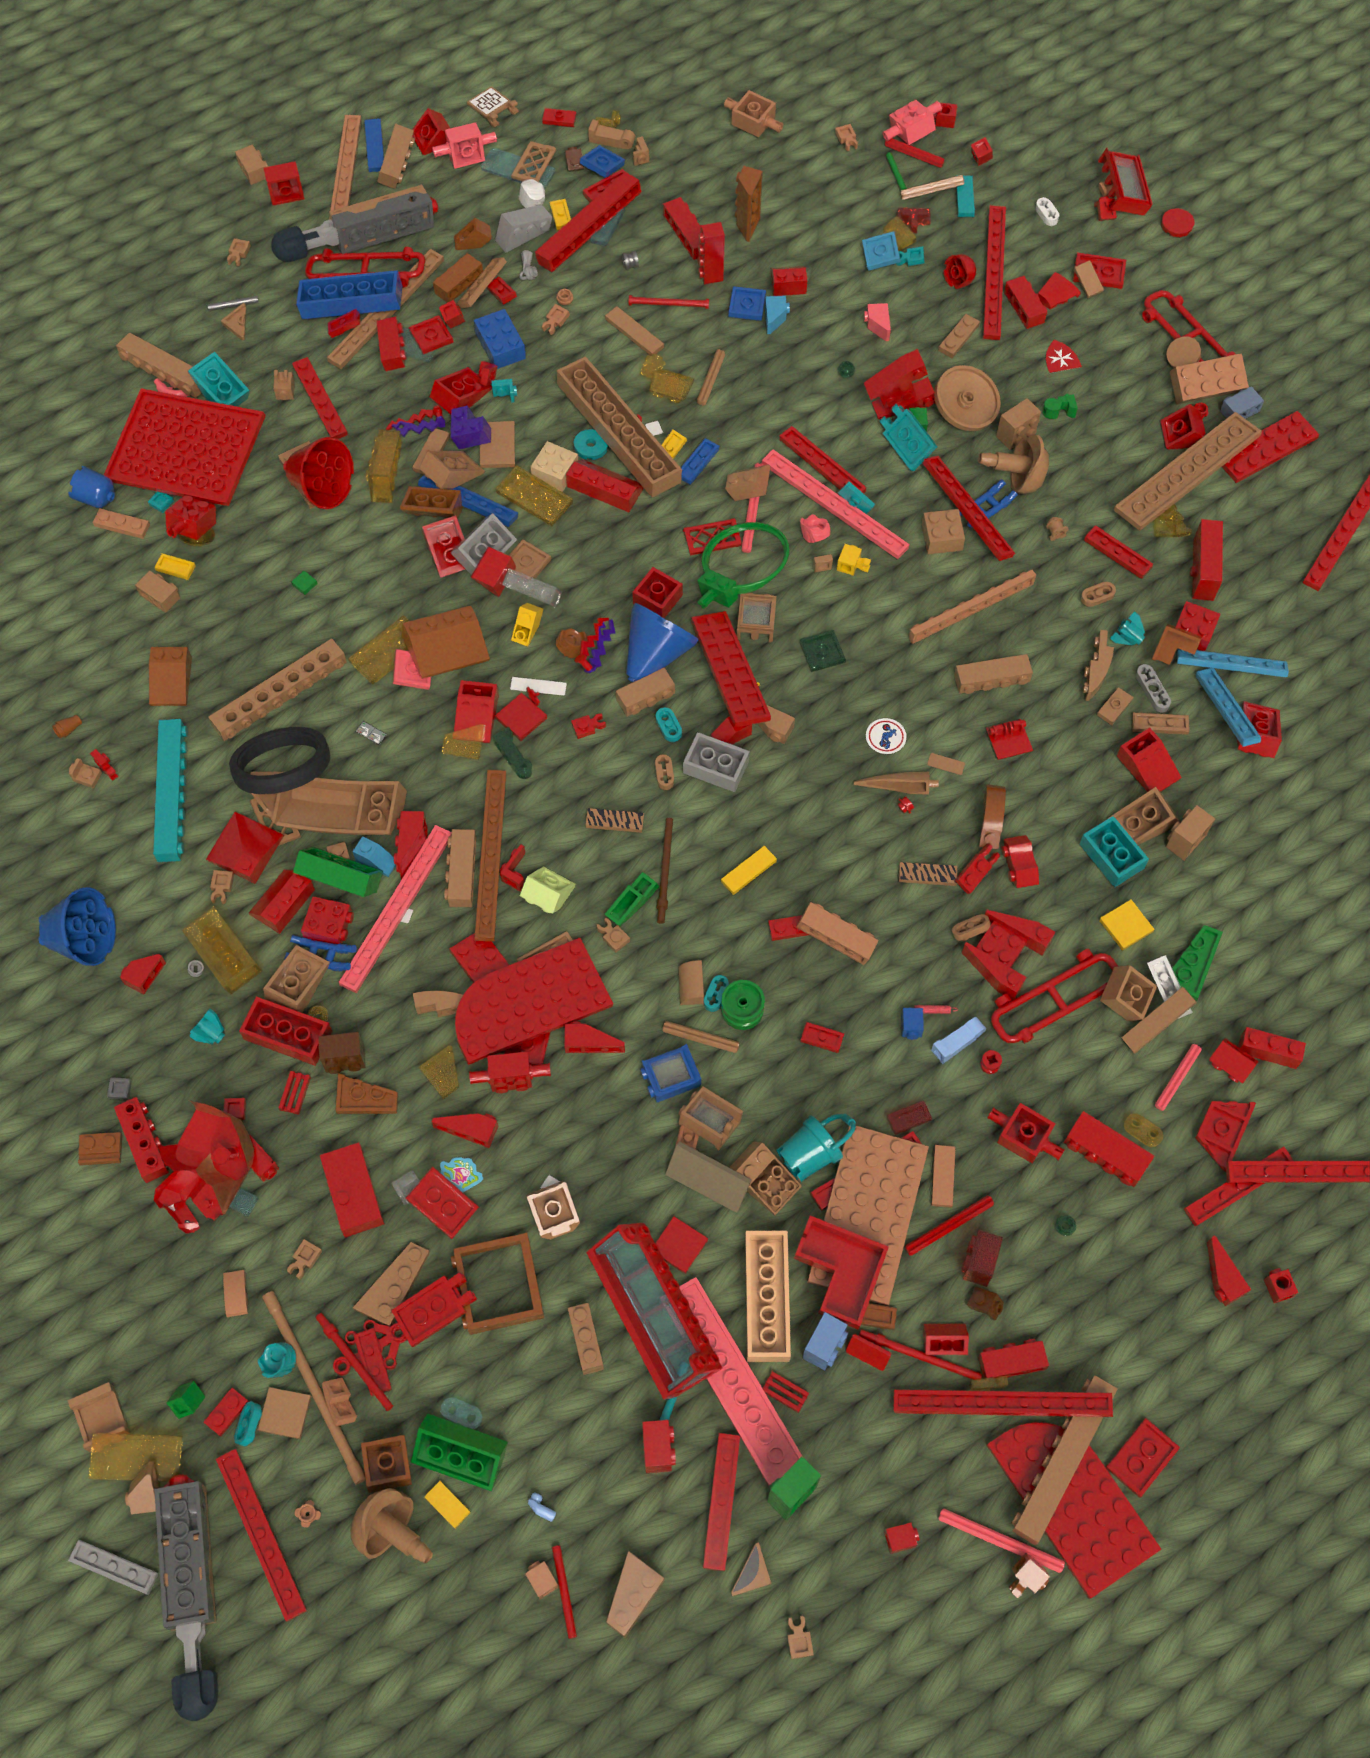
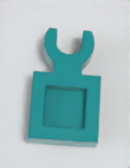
M923 246L908 248L906 253L899 251L901 262L896 263L897 266L907 262L908 266L925 264Z

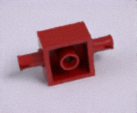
M184 495L165 511L166 532L168 536L175 538L178 534L198 540L216 524V506L213 505L214 503Z
M528 1052L487 1056V1070L469 1071L470 1084L488 1082L491 1084L492 1092L506 1093L508 1090L515 1089L516 1091H526L528 1088H532L533 1077L551 1076L550 1063L532 1065L530 1064Z
M1022 1103L1018 1105L1014 1114L1010 1115V1117L993 1108L987 1118L1003 1127V1132L997 1143L1032 1164L1039 1152L1044 1151L1059 1161L1065 1151L1064 1148L1049 1141L1050 1138H1048L1056 1123Z

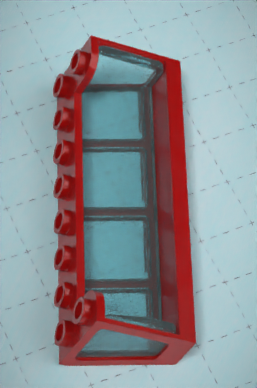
M644 1223L618 1225L586 1252L664 1400L681 1395L723 1369L719 1362V1357L714 1353L708 1337L702 1331L697 1317L694 1316L689 1307L688 1300L683 1296L678 1282L669 1270V1265L664 1261L658 1245L654 1242L650 1235V1230Z

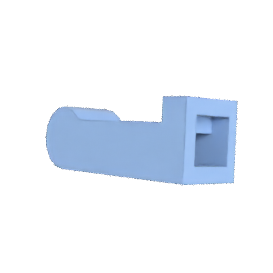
M974 1017L944 1039L935 1042L931 1051L944 1064L982 1035L986 1027L977 1017Z

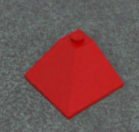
M234 812L207 856L206 861L256 884L284 835Z

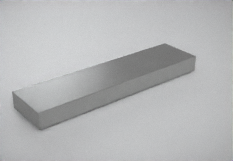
M79 1539L68 1560L147 1595L150 1594L159 1574Z

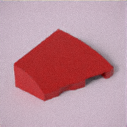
M1054 272L1038 292L1042 305L1048 309H1053L1058 304H1064L1068 302L1069 298L1074 296L1078 298L1081 294L1074 284L1057 272Z

